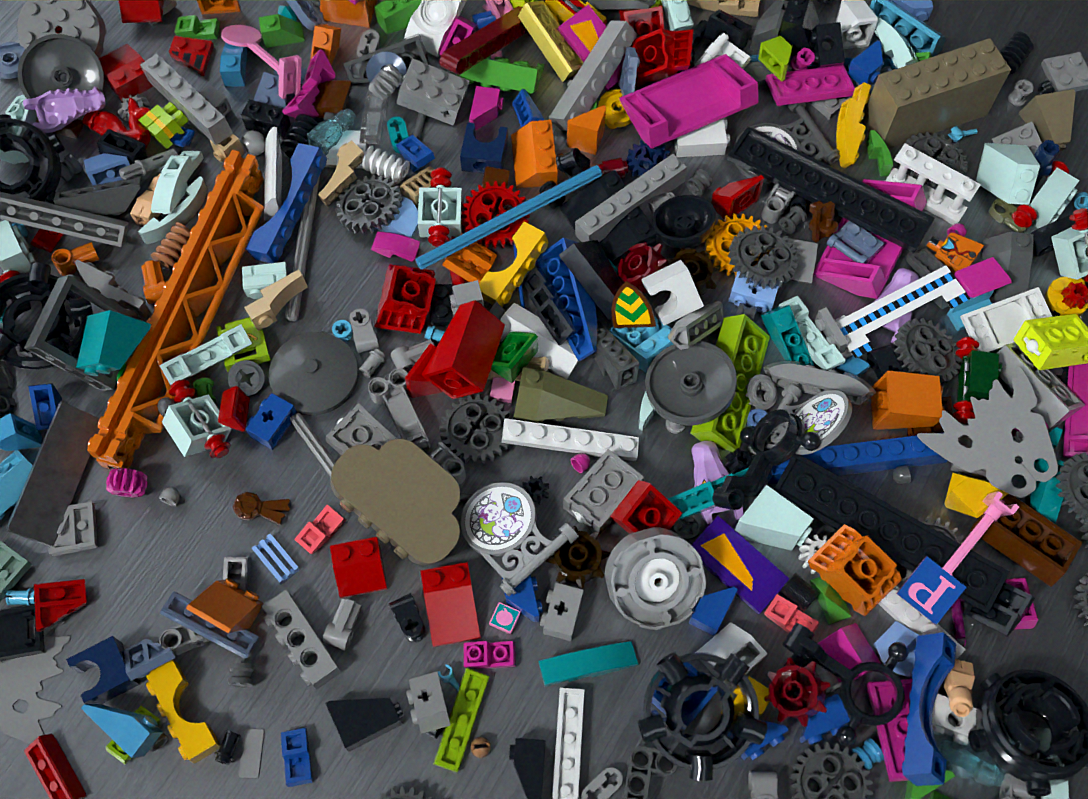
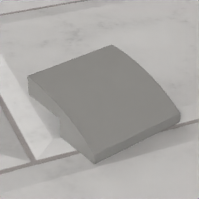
M787 238V243H794L791 249H797L795 256L799 257L796 272L789 281L812 284L818 243Z

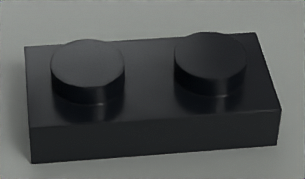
M435 284L430 310L431 327L433 325L449 326L453 319L449 296L453 295V284Z

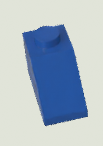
M877 40L850 63L848 75L860 85L864 82L869 85L875 84L878 75L881 74L883 59L880 41Z
M732 587L703 596L699 603H696L693 607L689 624L715 636L738 589Z

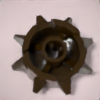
M681 249L673 259L665 258L668 260V266L679 260L684 263L689 270L699 296L704 295L708 289H716L717 285L711 277L712 273L719 270V267L713 266L705 251L698 253L696 249Z
M572 526V529L579 537L573 543L565 542L555 551L554 555L545 561L555 565L558 573L556 579L558 583L562 581L578 584L579 588L583 589L585 582H589L595 577L603 579L605 575L600 568L601 560L609 557L610 552L601 549L598 542V532L588 535L587 532L578 531L576 526ZM574 555H579L581 560H576Z

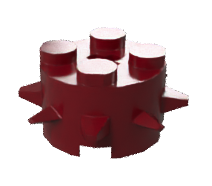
M647 242L636 244L628 249L631 252L626 256L625 260L623 258L620 260L618 266L619 277L624 282L627 280L637 287L643 294L648 293L641 279L668 266V260L660 254L662 250L660 243L652 248L647 246Z
M790 657L787 658V666L779 669L777 673L769 672L767 674L772 683L769 684V695L764 697V700L772 702L773 706L779 710L778 721L780 723L789 717L799 719L803 727H807L809 717L816 715L819 711L827 712L828 709L825 707V690L831 684L830 682H823L818 674L815 673L817 663L814 661L803 668L795 665ZM798 688H800V693L797 697L794 695V692H797Z

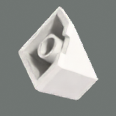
M864 0L841 1L836 22L841 24L843 50L867 47L870 44L878 18Z

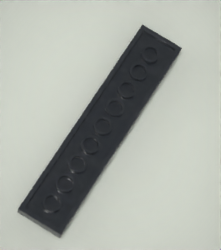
M749 126L727 156L728 161L758 176L762 175L764 179L774 184L778 183L781 187L790 192L794 191L796 195L812 203L821 201L825 204L832 201L835 204L834 214L912 253H915L935 219Z
M794 453L773 489L805 513L837 531L845 524L855 529L862 537L868 536L897 565L912 573L926 556L940 567H943L961 545L800 454ZM970 550L952 572V576L966 586V589L958 599L984 614H988L1010 571Z

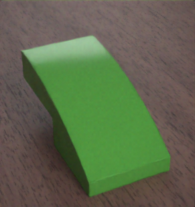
M196 15L178 17L174 33L181 37L193 39H217L220 22L217 18L199 20Z
M871 130L866 141L869 159H877L880 176H888L893 166L890 151L881 136L875 130Z

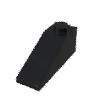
M515 738V745L510 744L509 760H514V769L526 799H542L546 740Z

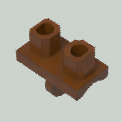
M821 201L810 204V212L813 214V219L809 222V229L812 231V240L815 243L823 237H831L838 230V223L834 221L835 204L832 201L825 204Z

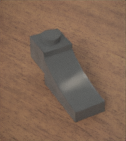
M926 248L917 250L915 253H909L906 257V261L920 278L945 266ZM942 295L933 299L941 309L949 306Z

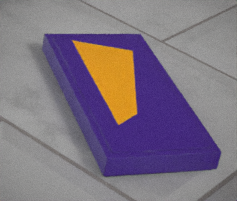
M719 516L712 521L691 545L700 555L703 566L728 588H737L736 595L758 615L790 579Z

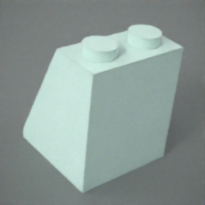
M985 143L976 182L1008 204L1029 205L1040 164L1027 145Z
M766 485L740 518L735 531L745 540L792 551L796 544L800 547L813 528L810 527L813 518Z

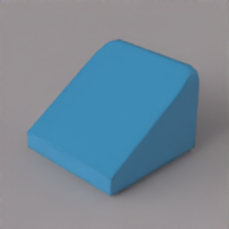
M851 355L846 359L845 363L836 368L843 375L844 372L860 377L868 371L870 365L859 357L855 358Z

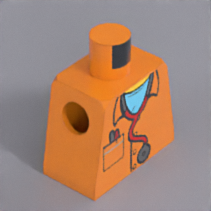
M950 233L945 241L932 236L926 247L936 252L935 257L946 265L953 275L956 271L971 266L984 246L956 233Z

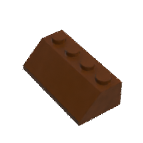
M1007 494L1001 499L1005 501L1004 505L1017 504L1019 508L1013 515L1000 516L996 522L993 521L981 536V539L1052 587L1067 572L1082 542L1015 496ZM985 514L976 519L969 531L976 527Z

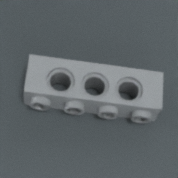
M287 590L261 606L265 611L262 617L269 627L274 625L278 631L275 634L276 639L282 647L287 645L291 651L287 654L294 666L298 664L301 666L303 672L300 675L307 686L312 684L317 690L341 673ZM285 617H292L289 625L281 626V622ZM305 636V640L301 645H294L296 637ZM312 655L318 656L317 662L314 665H306L308 657Z

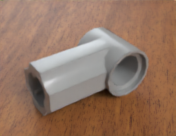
M431 339L410 348L401 346L393 350L390 356L396 369L401 368L409 373L430 343L433 344Z
M342 599L333 621L328 624L324 632L323 643L346 651L351 644L354 634L353 628L362 606L352 600Z

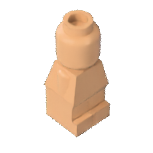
M160 174L152 179L148 190L137 198L130 212L136 225L145 226L152 218L157 220L161 214L152 213L151 211L152 199Z
M955 659V666L944 679L943 687L949 697L950 709L955 715L965 717L973 708L972 686L975 679L973 663Z

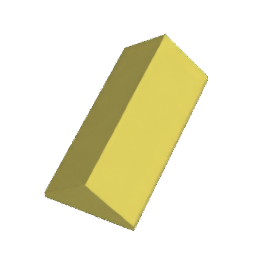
M544 1L526 3L518 15L519 19L561 81L568 80L577 74L583 65V61L557 30L560 25Z

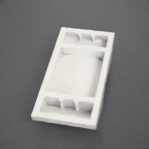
M422 0L417 10L411 16L404 39L419 33L426 52L439 57L447 36L467 0Z
M1039 287L960 316L969 337L979 342V347L976 350L983 352H993L1001 349L1006 344L1015 343L1013 339L1025 320L1052 317Z

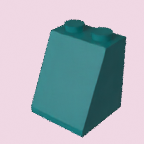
M112 310L89 315L76 368L85 370L84 373L91 376H98L100 373L110 374V371L120 370L150 330L151 324Z

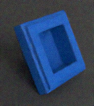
M181 127L185 133H176L170 139L173 145L187 147L190 146L195 131Z

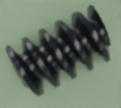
M1022 31L1014 33L1000 51L1011 69L1009 74L1015 73L1034 49L1029 36Z
M305 114L296 116L295 121L288 130V134L285 135L280 145L285 155L291 158L298 143L310 145L309 142H313V136H316L318 133L316 128L319 127L316 120Z

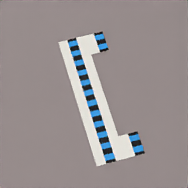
M945 265L836 321L848 341L847 347L853 356L857 358L875 349L865 334L941 295L951 309L970 300V297Z

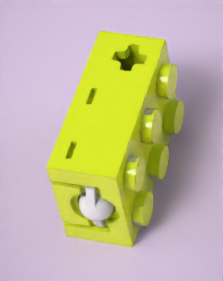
M1076 314L1025 320L1013 339L1038 370L1088 363V327Z

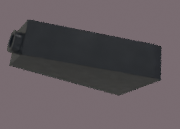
M598 240L573 243L559 256L604 315L610 320L612 319L611 308L613 299L623 284Z

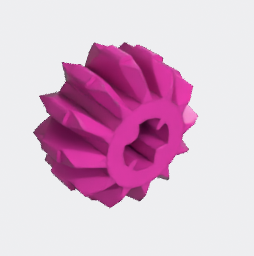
M114 468L107 477L106 490L112 495L126 498L142 497L147 489L148 476L142 471H136V469Z

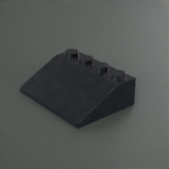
M613 170L595 179L560 206V210L575 232V221L626 186L616 170ZM638 205L620 220L599 243L608 259L614 265L620 263L621 258L625 260L626 256L631 252L628 249L636 244L647 242V246L654 247L657 233Z

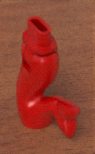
M130 97L128 104L130 130L125 127L116 115L100 110L85 114L83 124L88 125L89 129L101 136L110 129L145 143L147 148L151 134L141 124L139 119L151 109L139 107L138 103Z

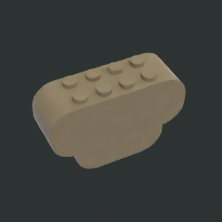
M394 439L385 443L379 450L369 445H355L347 449L335 462L332 468L330 483L333 493L340 500L339 505L349 514L352 511L359 516L357 520L365 528L369 529L371 526L377 531L375 536L384 544L391 543L395 547L393 551L403 560L408 558L415 564L427 566L444 559L455 547L459 539L460 528L452 512L459 503V485L446 470L413 442L406 439Z

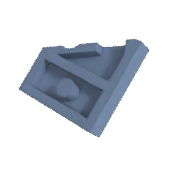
M635 47L626 48L618 82L622 96L635 91L636 73L640 64V57L637 55Z
M144 639L124 650L126 674L131 681L136 678H142L149 674L151 670L176 657L171 648L168 647L165 650L161 644Z

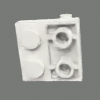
M723 33L706 49L695 66L727 54L744 69L751 58L728 41L729 37Z

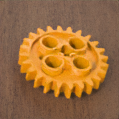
M734 214L732 219L726 215L724 222L718 219L717 225L714 226L711 235L706 239L705 245L707 246L705 252L709 253L708 257L710 260H714L713 266L720 265L719 272L726 269L727 276L733 272L735 265L729 264L731 260L728 257L729 252L723 249L728 250L734 236H737L739 231L744 232L746 227L752 230L755 225L760 230L762 227L759 226L760 219L753 222V216H750L747 220L744 214H742L741 218H737V215Z

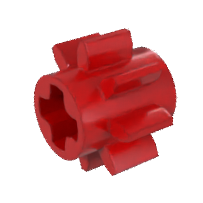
M1070 282L1061 292L1064 295L1062 303H1065L1070 309L1075 307L1082 309L1085 303H1088V288L1082 282L1076 284Z

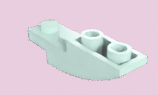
M877 17L878 22L874 32L880 38L882 53L892 58L895 67L901 68L919 62L906 38L886 21Z
M183 151L179 156H171L159 176L151 205L152 213H172L186 194L185 189L188 187L186 181L204 158L201 151Z

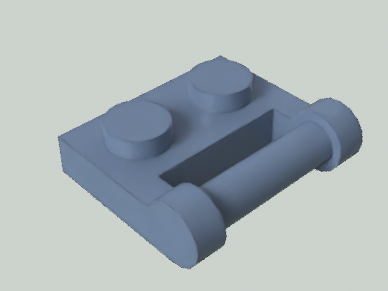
M850 221L827 241V245L831 248L835 247L853 261L867 264L884 245L878 238Z

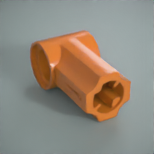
M92 242L71 250L58 249L51 257L57 271L62 276L72 275L76 272L77 266L75 262L77 259L84 263H92L99 260Z
M150 260L146 261L141 268L145 286H143L144 295L147 303L153 304L161 298L166 281L164 280L160 262Z

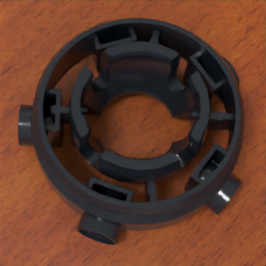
M0 115V149L3 152H22L30 161L27 174L20 182L8 185L0 181V192L14 195L25 191L30 195L29 199L55 205L54 197L61 178L59 153L65 151L61 141L55 134L48 137L30 123L12 119L11 115ZM13 126H20L27 130L21 137L15 134ZM33 133L37 136L32 138L41 154L48 159V168L44 181L38 177L40 172L39 156L29 142Z
M32 263L30 273L15 275L0 283V317L7 306L6 302L9 299L12 302L7 307L2 318L3 334L0 333V361L4 360L18 368L39 370L55 366L41 357H33V353L24 349L31 333L25 332L21 337L13 334L16 326L15 319L23 312L31 309L30 301H40L42 308H44L59 278L51 275V267L45 263ZM69 290L45 342L70 356L74 355L82 344L87 316L93 315L91 302ZM25 292H30V293H31V294H29V295H24V296L19 297V298H16V297H15V296H17V295H19V294H22V293H25ZM66 300L70 304L74 325L79 327L74 338L69 336L70 328L68 324L70 320L64 306ZM17 352L27 357L18 356Z
M673 652L657 663L659 670L655 673L647 687L643 703L644 719L638 720V727L644 743L652 741L655 747L668 760L680 767L689 769L690 779L698 781L713 780V770L722 768L735 761L744 753L751 742L758 745L762 744L767 732V723L759 720L758 700L750 680L745 675L750 668L745 662L732 653L726 660L709 653H689L678 657L676 652ZM693 660L711 661L716 663L712 669L720 675L716 678L709 673L697 671V676H689V671L683 663ZM662 678L668 683L666 689L658 686ZM725 679L735 686L739 685L744 700V713L738 711L731 732L735 735L732 741L725 736L732 725L735 712L731 694L732 690L724 683ZM711 687H718L717 691L721 696L720 701L723 709L717 725L705 734L695 733L694 735H689L685 733L683 735L681 728L684 723L681 717V708L684 700L693 692L699 690L709 691ZM655 690L663 694L660 707L666 712V717L662 718L657 710L651 711V702ZM666 728L674 736L667 747L660 741V738L667 736ZM722 738L727 744L726 747L714 754L708 750H685V756L673 752L680 742L692 748V746L711 745Z
M1031 669L1016 670L1003 677L997 672L980 684L985 692L981 696L976 709L977 729H972L968 733V741L974 752L987 751L991 758L1007 773L1026 782L1027 793L1036 797L1051 794L1052 785L1066 782L1081 771L1083 767L1088 769V706L1070 685L1049 673ZM1020 683H1021V684H1027V685H1025V686L1020 687L1019 689H1017V687L1020 685ZM1043 690L1039 697L1034 696L1037 691ZM1008 696L1009 698L999 707L1002 710V717H997L995 704ZM1017 704L1022 711L1037 714L1047 723L1051 731V742L1049 744L1050 748L1046 752L1037 750L1040 746V740L1036 739L1025 729L1018 713L1012 712L1014 705ZM1077 726L1078 731L1074 730L1069 736V732ZM1058 759L1061 761L1062 765H1064L1063 767H1059V762H1057Z

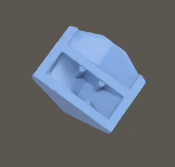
M402 197V207L398 208L400 213L393 214L395 220L389 219L388 226L382 224L381 231L412 238L418 227V210L412 200Z
M895 621L874 643V646L877 648L881 661L885 664L889 658V646L894 642L905 644L908 648V657L904 661L898 662L893 671L909 679L912 678V669L914 668L915 661L914 648L917 636L919 635L898 621Z

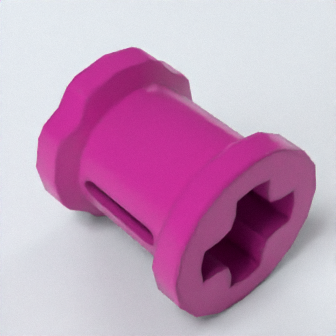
M802 48L792 58L790 62L791 68L794 71L806 70L814 62L815 55L810 49Z

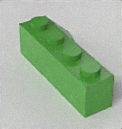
M384 0L374 6L376 20L386 34L407 29L411 16L417 10L422 0Z
M489 56L464 73L456 74V76L469 80V83H473V81L480 82L483 87L499 86L502 91L511 92L513 89L520 92L522 89H525L530 96L531 93L534 94L538 89L545 64L538 63L537 67L529 66L528 61L520 60L510 63L508 58L495 57L493 60Z

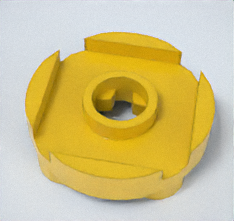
M618 89L604 93L598 103V107L603 105L606 107L605 124L610 129L624 127L632 123L620 102L622 93ZM614 106H617L618 108L622 107V109L620 111L614 110Z
M1060 277L1052 281L1045 293V302L1050 310H1055L1057 313H1060V316L1076 314L1079 317L1088 309V303H1085L1082 309L1078 307L1070 309L1065 303H1062L1064 295L1061 294L1062 290L1070 282L1074 284L1082 282L1085 285L1083 279L1076 280Z

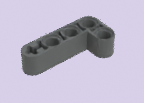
M644 746L635 748L628 762L623 799H647L650 776L668 778L676 771L678 765L671 762V770H662L659 760L666 757L658 749ZM636 754H644L647 757L648 763L644 766H639L635 763L634 756ZM633 779L641 780L644 786L643 790L640 792L633 791L630 787V781Z

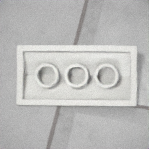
M513 303L500 320L505 324L500 342L506 338L510 331L536 334L538 336V352L534 357H547L549 359L548 371L568 379L579 363L568 341L566 340L562 345H558L538 316Z

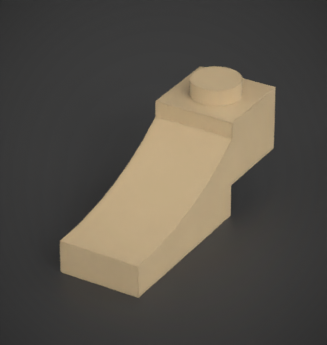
M352 140L348 144H343L338 150L337 156L339 161L330 181L318 194L322 202L327 206L343 192V189H346L350 183L357 179L354 170L363 162L364 152Z
M298 269L260 290L263 297L244 308L259 331L277 321L276 316L283 306L295 295L308 288Z

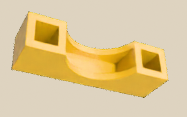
M523 222L512 237L517 248V257L513 264L503 271L487 272L479 283L484 301L492 305L497 302L501 307L510 301L512 293L516 287L522 284L526 273L533 269L539 255L546 251L549 242L545 232Z
M172 659L151 670L146 675L149 681L146 683V687L152 696L156 695L159 701L156 706L162 717L167 716L170 722L167 728L174 739L178 738L181 744L178 750L183 759H188L195 764L220 748V743L212 727L206 722H187L181 714L180 699L189 683L179 664Z

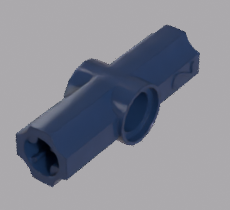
M1045 140L1034 153V157L1040 164L1034 188L1037 187L1043 176L1050 175L1052 162L1059 153V145L1055 144L1053 140Z

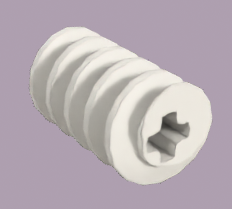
M370 146L363 157V169L368 172L370 171L372 174H378L379 177L383 175L385 179L389 177L396 184L402 182L409 171L410 162L406 161L403 164V158L400 157L395 162V155L392 154L388 158L389 153L387 151H384L381 155L382 151L380 148L374 151V146Z

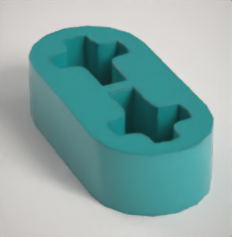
M392 117L387 122L388 133L393 150L400 154L396 147L398 139L403 141L409 135L404 119ZM395 125H398L399 131L397 132L394 127Z

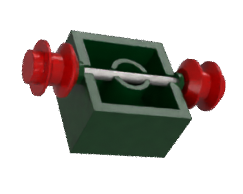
M964 337L956 342V346L960 348L956 351V356L961 358L963 363L961 368L958 369L957 403L953 405V408L957 410L953 414V418L960 423H968V419H975L970 397H974L977 400H989V391L993 388V381L998 380L1002 370V363H999V354L977 351L976 348L979 347V342L974 338Z

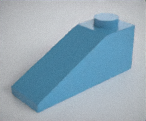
M225 43L220 60V74L225 87L245 86L248 47H239Z
M84 704L81 708L131 758L145 756L163 733L157 727L158 723L156 720L147 715L102 704Z

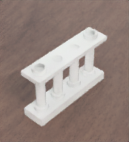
M907 144L903 145L894 161L901 164L899 169L894 167L885 180L888 182L922 185L927 200L924 209L952 225L959 223L968 208L962 205L964 199L970 202L981 185ZM908 168L919 174L917 180L906 174ZM926 179L938 184L936 190L928 185H924ZM945 189L957 195L955 200L943 194Z

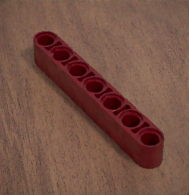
M518 6L445 50L440 57V66L460 75L526 34L528 31L518 17L523 7Z

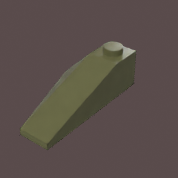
M523 367L513 419L540 423L548 419L561 421L569 417H577L578 419L603 417L606 414L608 395L546 371Z

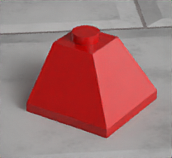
M760 175L729 183L723 188H717L712 194L711 201L715 211L723 219H725L726 215L732 219L734 214L738 215L758 201L764 177Z
M431 343L405 377L408 394L411 398L442 392L421 376L436 349Z

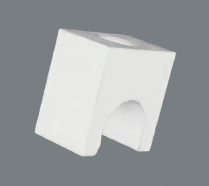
M681 260L641 279L650 295H655L663 290L671 291L668 301L654 309L663 325L704 306L689 270Z

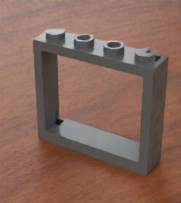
M74 275L60 277L57 279L24 349L101 391L113 390L120 370L110 371V374L105 375L102 373L98 376L87 375L84 373L85 370L76 368L77 359L45 342V339L69 290L105 311L112 310L143 322L144 320L138 317L135 311L120 306V303L115 299L103 296L97 288L88 287L83 284L79 277Z

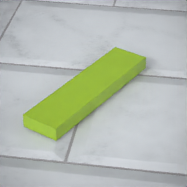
M469 668L465 669L449 716L450 726L445 727L433 765L456 773L458 772L490 676Z

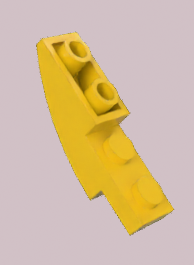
M865 82L855 88L852 98L843 102L839 111L836 143L837 149L840 151L839 162L842 168H846L857 161L859 145L865 139L864 131L866 126L860 124L864 117V106L868 103L871 95L869 93L871 85Z

